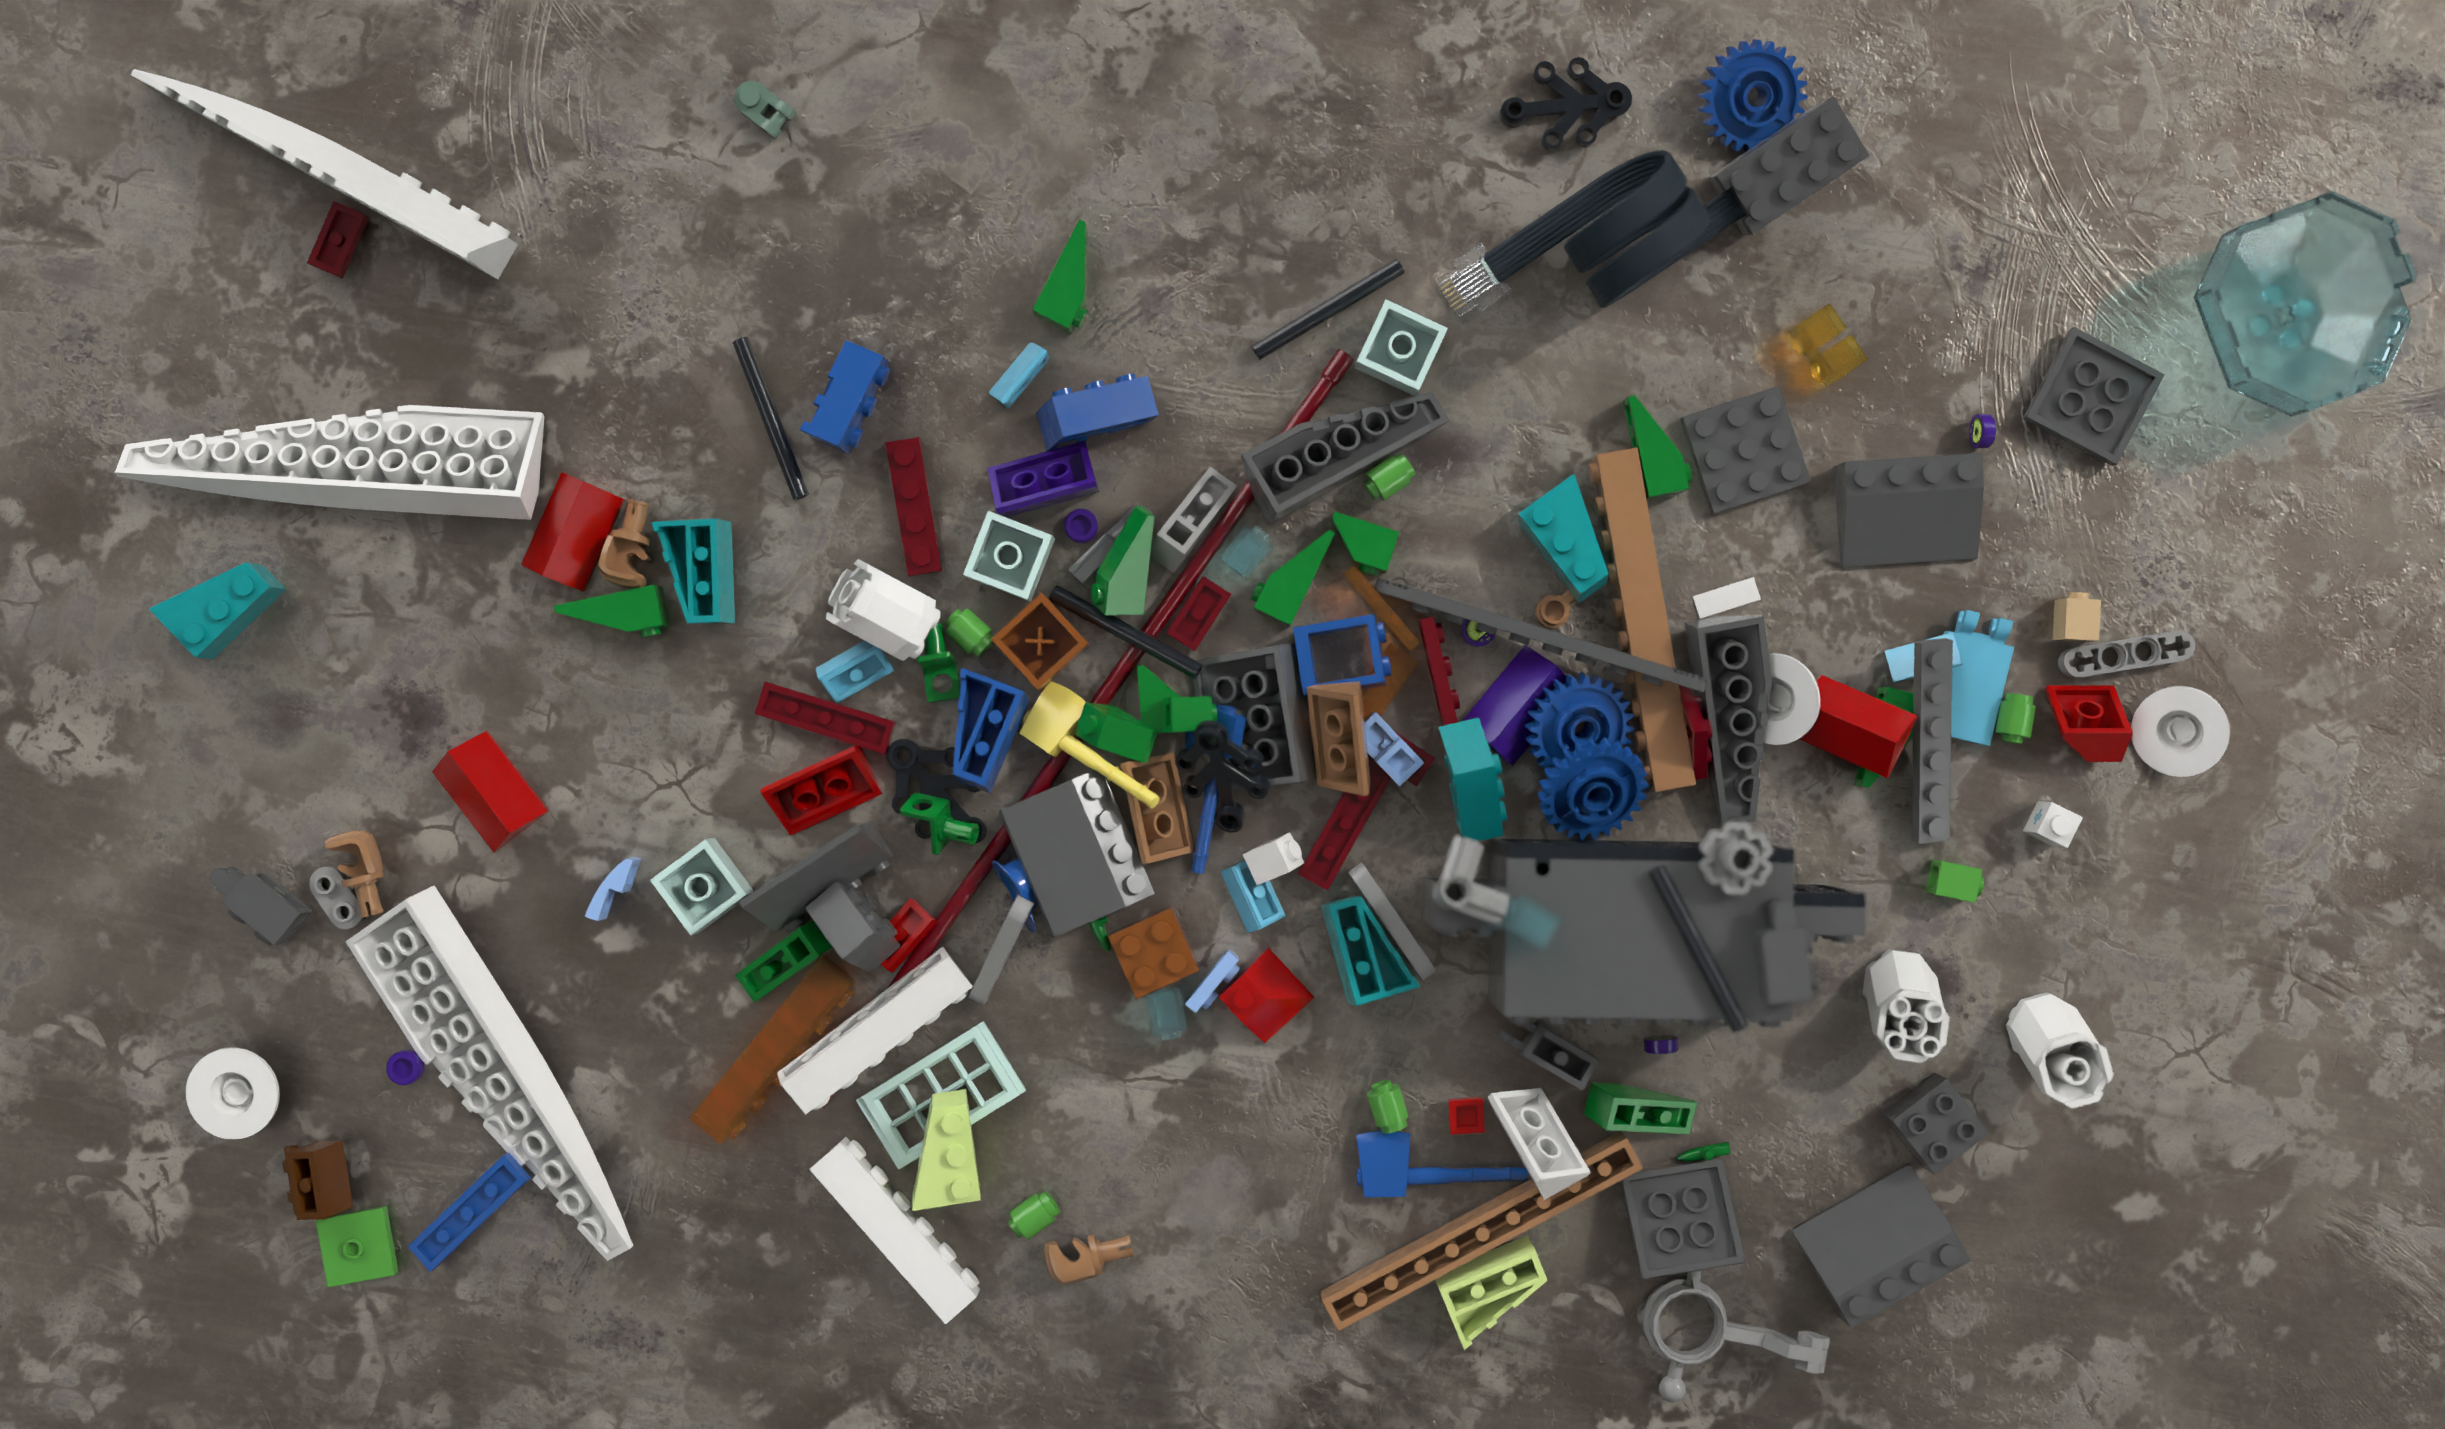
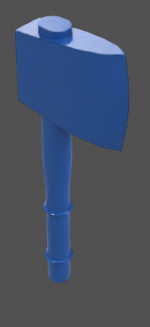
M1216 705V722L1222 724L1227 729L1229 740L1241 747L1246 717L1235 713L1236 708ZM1185 732V749H1189L1195 743L1194 732ZM1224 753L1225 759L1232 758L1231 756ZM1215 777L1205 786L1201 816H1199L1198 836L1195 852H1193L1194 858L1191 871L1200 874L1205 873L1213 823L1216 820L1215 812L1219 793Z
M1374 1131L1356 1135L1360 1169H1357L1356 1172L1357 1186H1363L1365 1198L1406 1197L1407 1185L1528 1181L1526 1167L1408 1168L1410 1151L1409 1133L1397 1131L1383 1134L1381 1131Z

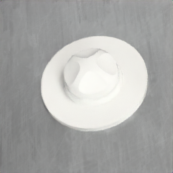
M1769 653L1772 688L1771 694H1768L1766 710L1768 721L1767 726H1764L1763 743L1782 745L1798 740L1812 728L1820 710V692L1814 676L1804 664L1788 655Z
M2187 686L2167 687L2149 695L2137 708L2131 724L2133 731L2132 742L2141 759L2156 771L2176 777L2194 776L2213 767L2224 755L2230 739L2229 721L2220 704L2207 693Z
M223 1048L206 1055L194 1066L186 1084L187 1105L195 1121L207 1132L224 1139H242L261 1131L272 1120L279 1104V1084L272 1068L259 1055L242 1048Z

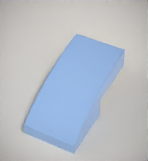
M1373 711L1364 720L1368 754L1401 786L1424 762L1377 712Z
M626 858L609 873L591 900L585 917L596 921L607 919L616 891L620 893L631 891L641 861L640 858Z

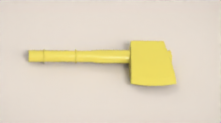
M1051 681L1045 687L1033 708L1025 714L1022 720L1024 725L1019 734L1054 757H1057L1062 750L1085 766L1105 776L1108 781L1114 782L1136 797V800H1140L1150 808H1154L1160 800L1158 795L1147 789V786L1141 785L1119 770L1118 766H1113L1094 750L1073 737L1085 701L1070 689Z

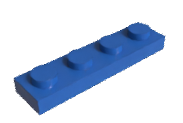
M510 1153L503 1155L427 1227L408 1248L429 1272L435 1270L531 1179L530 1175Z

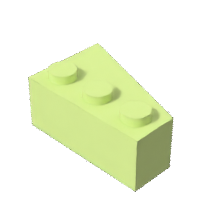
M966 1089L932 1094L916 1181L913 1188L912 1211L981 1200Z
M1528 1235L1490 1250L1435 1279L1464 1350L1472 1344V1340L1487 1327L1490 1329L1498 1323L1497 1319L1512 1306L1513 1308L1517 1307L1548 1281Z

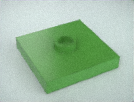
M387 1206L338 1214L316 1220L327 1287L393 1276L399 1273Z

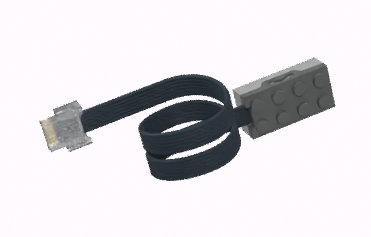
M1836 98L1823 99L1709 176L1708 179L1718 193V196L1704 205L1695 194V191L1686 186L1687 179L1670 152L1665 150L1649 152L1630 159L1601 175L1488 253H1486V248L1481 242L1475 244L1450 261L1453 270L1436 280L1435 284L1442 292L1457 318H1460L1476 306L1484 311L1511 293L1512 289L1509 284L1501 283L1502 281L1577 230L1579 231L1565 243L1564 250L1569 255L1573 264H1575L1579 273L1589 271L1644 236L1587 279L1586 285L1589 286L1600 307L1606 308L1676 263L1733 223L1737 224L1743 235L1756 233L1870 155Z

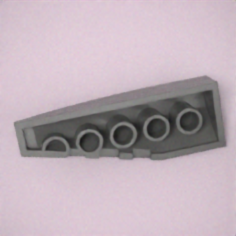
M1432 391L1395 400L1389 404L1377 407L1362 408L1360 411L1329 416L1328 419L1316 422L1300 423L1242 454L1241 458L1252 494L1269 524L1373 468L1389 456L1402 451L1448 423L1449 418Z
M1719 616L1685 622L1691 674L1708 679L1704 692L1694 690V696H1700L1703 705V719H1709L1712 727L1713 738L1708 740L1712 753V763L1707 764L1720 826L1722 827L1727 821L1755 822L1760 778L1758 777L1760 760H1763L1764 746L1762 745L1764 726H1767L1768 713L1766 712L1768 694H1771L1772 688L1764 616Z

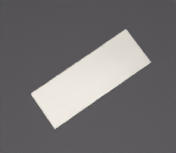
M1754 577L1693 596L1700 619L1761 600Z

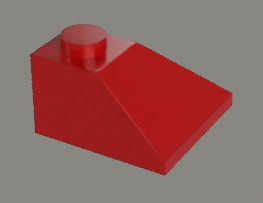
M2046 685L2045 692L2062 738L2087 762H2122L2133 731L2115 686Z
M1269 947L1219 992V998L1264 1043L1315 998Z

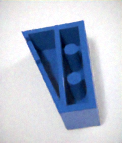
M846 340L828 374L830 380L824 394H818L814 401V405L818 406L812 422L804 421L800 430L813 440L850 454L851 449H856L861 442L864 431L860 428L865 416L869 418L875 409L877 399L873 397L878 386H884L890 372V368L887 367L889 361L883 355Z
M1135 373L1116 378L1117 383L1105 385L1104 381H1096L1086 384L1084 386L1085 390L1073 392L1072 388H1064L1053 392V397L1036 412L1046 450L1057 449V445L1062 442L1077 439V442L1088 440V436L1105 432L1110 434L1151 422L1159 414L1148 376L1136 378Z
M961 668L960 699L958 700L959 715L955 739L953 775L959 782L991 794L1029 699L1025 692Z

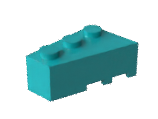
M1573 474L1518 513V525L1578 603H1580L1607 584L1608 571L1578 483Z
M717 518L651 522L654 532H657L664 550L662 552L664 560L671 569L675 581L673 585L686 622L699 625L735 623L732 522Z
M245 562L148 609L195 658L214 659L266 610L286 588L264 565Z
M1479 718L1440 726L1439 733L1447 754L1444 755L1445 765L1449 767L1451 783H1449L1453 809L1461 837L1478 842L1503 836L1502 821H1507V813L1503 801H1499L1500 798L1505 797L1501 778H1497V775L1502 774L1501 763L1498 754H1491Z
M1350 896L1320 905L1347 1004L1358 1006L1421 987L1416 978L1407 969L1402 961V957L1394 949L1384 934V930L1361 896Z

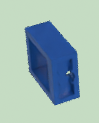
M1374 614L1293 627L1302 690L1306 698H1308L1307 687L1312 685L1360 681L1362 690L1386 686V677L1392 676L1389 656H1382L1381 643L1387 642L1384 623H1377ZM1368 627L1375 674L1318 684L1311 636Z

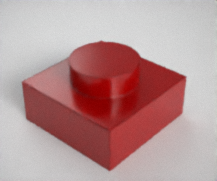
M1482 1097L1447 1099L1449 1133L1451 1135L1485 1133Z

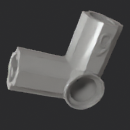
M1454 836L1440 880L1433 889L1434 902L1443 910H1454L1497 926L1500 925L1506 915L1509 895L1473 883L1484 846L1477 841ZM1448 884H1453L1459 889L1460 896L1457 902L1449 900L1446 896L1445 891Z

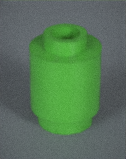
M1402 453L1395 457L1391 455L1365 473L1367 481L1363 485L1374 500L1379 497L1382 501H1385L1411 483L1410 479L1416 476V473Z
M969 608L963 612L959 609L955 610L945 622L948 626L945 634L969 655L973 653L979 658L993 644L991 640L994 637L991 634L992 629Z
M2005 693V699L2000 703L1995 730L1996 734L2002 735L2001 741L2022 744L2023 738H2031L2036 706L2033 705L2034 697Z
M1383 1080L1371 1085L1372 1090L1367 1093V1098L1376 1126L1381 1128L1383 1134L1397 1132L1408 1126L1406 1119L1409 1115L1399 1084H1392L1391 1080Z
M1046 1190L1040 1194L1036 1192L1010 1211L1012 1218L1008 1223L1018 1238L1024 1235L1029 1240L1056 1221L1055 1216L1060 1214L1061 1211L1055 1200Z

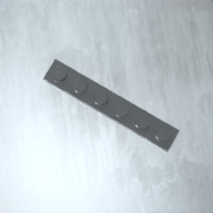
M1947 638L1914 641L1913 714L1917 715L1918 718L1913 726L1912 841L1917 844L1949 840L1953 640Z

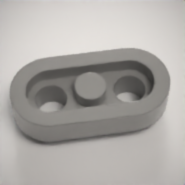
M335 866L317 869L310 878L309 886L312 894L330 921L341 929H350L361 925L366 917L361 918L355 889H350V886L343 887L341 883L342 880L348 879V876L339 871ZM324 878L330 881L331 885L328 890L322 886ZM343 906L349 909V916L347 918H344L341 914Z

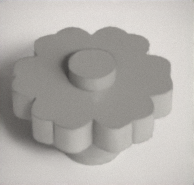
M1727 821L1722 825L1721 831H1708L1705 835V840L1699 845V851L1705 857L1701 859L1698 867L1703 873L1705 881L1713 885L1719 884L1720 890L1723 893L1747 894L1751 885L1762 886L1767 876L1772 872V865L1766 860L1773 852L1772 846L1763 832H1752L1751 826L1746 822Z

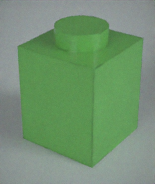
M1932 859L1925 892L1976 903L1977 896L1981 895L1984 888V878L1981 876L1983 869Z

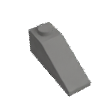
M1209 467L1156 534L1151 544L1150 556L1174 573L1231 497L1237 485Z

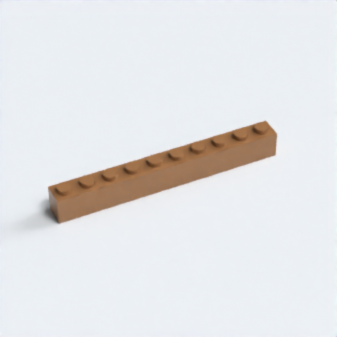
M1638 448L1597 454L1592 458V464L1588 465V473L1591 484H1596L1598 497L1594 498L1595 513L1597 518L1602 517L1604 531H1600V542L1602 550L1608 551L1610 564L1606 565L1608 571L1607 581L1609 585H1614L1616 598L1611 599L1614 617L1620 619L1621 631L1617 632L1619 649L1621 652L1625 651L1626 654L1676 669ZM1630 670L1628 676L1624 675L1626 685H1631L1633 698L1629 699V710L1634 714L1632 719L1637 718L1639 732L1634 734L1637 751L1643 752L1645 764L1643 768L1647 773V776L1644 778L1649 784V791L1657 792L1696 785L1683 716L1684 712L1680 700L1679 685L1663 680L1662 686L1642 681V673Z
M1619 1131L1580 1152L1591 1173L1584 1179L1545 1200L1531 1178L1321 1290L1322 1302L1337 1330L1344 1329L1642 1170L1643 1167L1629 1140Z

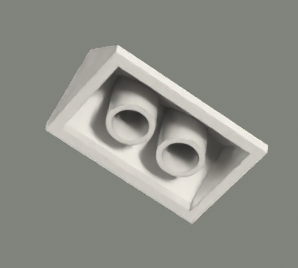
M1542 1088L1491 1093L1488 1096L1498 1120L1544 1200L1584 1179L1591 1173Z

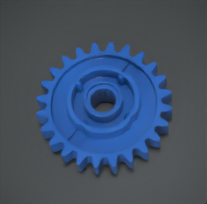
M1756 39L1752 40L1751 45L1747 41H1739L1738 50L1733 46L1726 47L1727 57L1716 55L1715 59L1718 66L1706 67V70L1711 75L1710 79L1700 80V83L1707 89L1706 92L1697 94L1698 98L1706 101L1705 105L1698 109L1699 112L1708 113L1707 118L1704 119L1702 124L1707 126L1713 125L1709 135L1712 137L1721 135L1719 144L1727 146L1731 143V150L1739 151L1743 146L1744 152L1748 151L1794 120L1796 113L1805 112L1799 106V101L1807 99L1808 95L1800 93V88L1808 83L1807 81L1798 80V75L1804 69L1803 67H1792L1796 56L1789 55L1784 58L1787 48L1778 47L1774 50L1775 45L1772 41H1766L1763 47L1761 40ZM1755 87L1758 92V98L1753 105H1750L1747 96L1749 91Z
M1580 672L1577 681L1573 676L1567 674L1565 684L1555 679V689L1551 691L1544 687L1545 698L1543 700L1539 698L1534 699L1538 709L1528 711V714L1534 718V721L1525 724V727L1533 732V734L1526 737V741L1534 745L1530 749V753L1534 757H1539L1537 763L1543 768H1555L1552 759L1558 758L1562 760L1565 757L1563 749L1574 752L1577 742L1582 747H1587L1589 739H1593L1596 746L1600 744L1603 738L1607 739L1610 746L1615 741H1619L1621 746L1623 744H1631L1632 742L1625 736L1627 732L1634 731V727L1626 723L1634 717L1633 713L1625 710L1630 705V702L1624 697L1621 698L1623 691L1617 687L1613 688L1612 682L1607 679L1602 681V678L1596 674H1593L1589 680L1585 673ZM1585 721L1582 731L1575 733L1576 726L1580 722Z
M1603 738L1600 744L1596 746L1593 739H1589L1587 747H1582L1577 742L1574 752L1563 749L1565 757L1562 760L1558 758L1552 759L1555 768L1544 769L1548 779L1539 780V784L1543 789L1537 793L1542 802L1539 806L1549 825L1553 824L1558 833L1564 830L1568 838H1571L1576 833L1580 841H1583L1586 835L1590 833L1592 838L1596 840L1601 831L1608 837L1612 827L1622 830L1621 821L1627 820L1632 822L1633 818L1630 812L1641 811L1637 801L1647 798L1642 790L1649 787L1644 778L1647 776V773L1638 756L1634 755L1628 746L1622 748L1619 741H1615L1610 746L1607 739Z

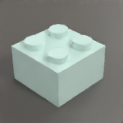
M1385 299L1354 368L1415 396L1425 379L1448 328Z
M988 511L963 575L1031 602L1055 538L1048 533Z
M715 838L705 839L650 880L690 936L703 931L737 906L739 901L754 892Z

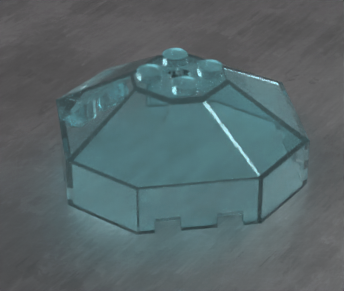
M2331 191L2258 220L2240 225L2221 235L2193 298L2228 388L2292 417L2383 383L2412 320L2410 310L2407 308L2400 287L2415 282L2417 277L2409 253L2403 255L2396 235L2401 233L2397 221ZM2288 307L2290 309L2289 315L2293 317V320L2286 321L2282 325L2279 323L2281 317L2276 315V312Z

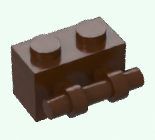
M343 1140L316 1141L298 1148V1145L284 1147L285 1160L282 1161L283 1172L288 1173L290 1190L287 1191L288 1202L293 1204V1211L297 1220L325 1219L353 1207Z

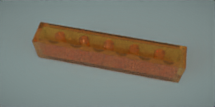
M827 956L820 958L691 1114L689 1119L719 1144L728 1138L734 1141L747 1125L743 1122L750 1111L756 1114L769 1099L764 1094L772 1084L776 1088L780 1085L777 1072L812 1046L808 1043V1040L815 1032L821 1035L834 1020L829 1015L837 1005L843 1008L855 994L851 988L857 981Z

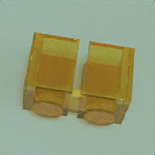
M1830 303L1788 332L1792 337L1790 338V343L1793 349L1799 355L1809 358L1811 361L1809 362L1811 365L1809 366L1810 373L1818 383L1823 382L1825 387L1835 383L1868 360V357L1852 334L1821 354L1819 352V347L1847 329Z

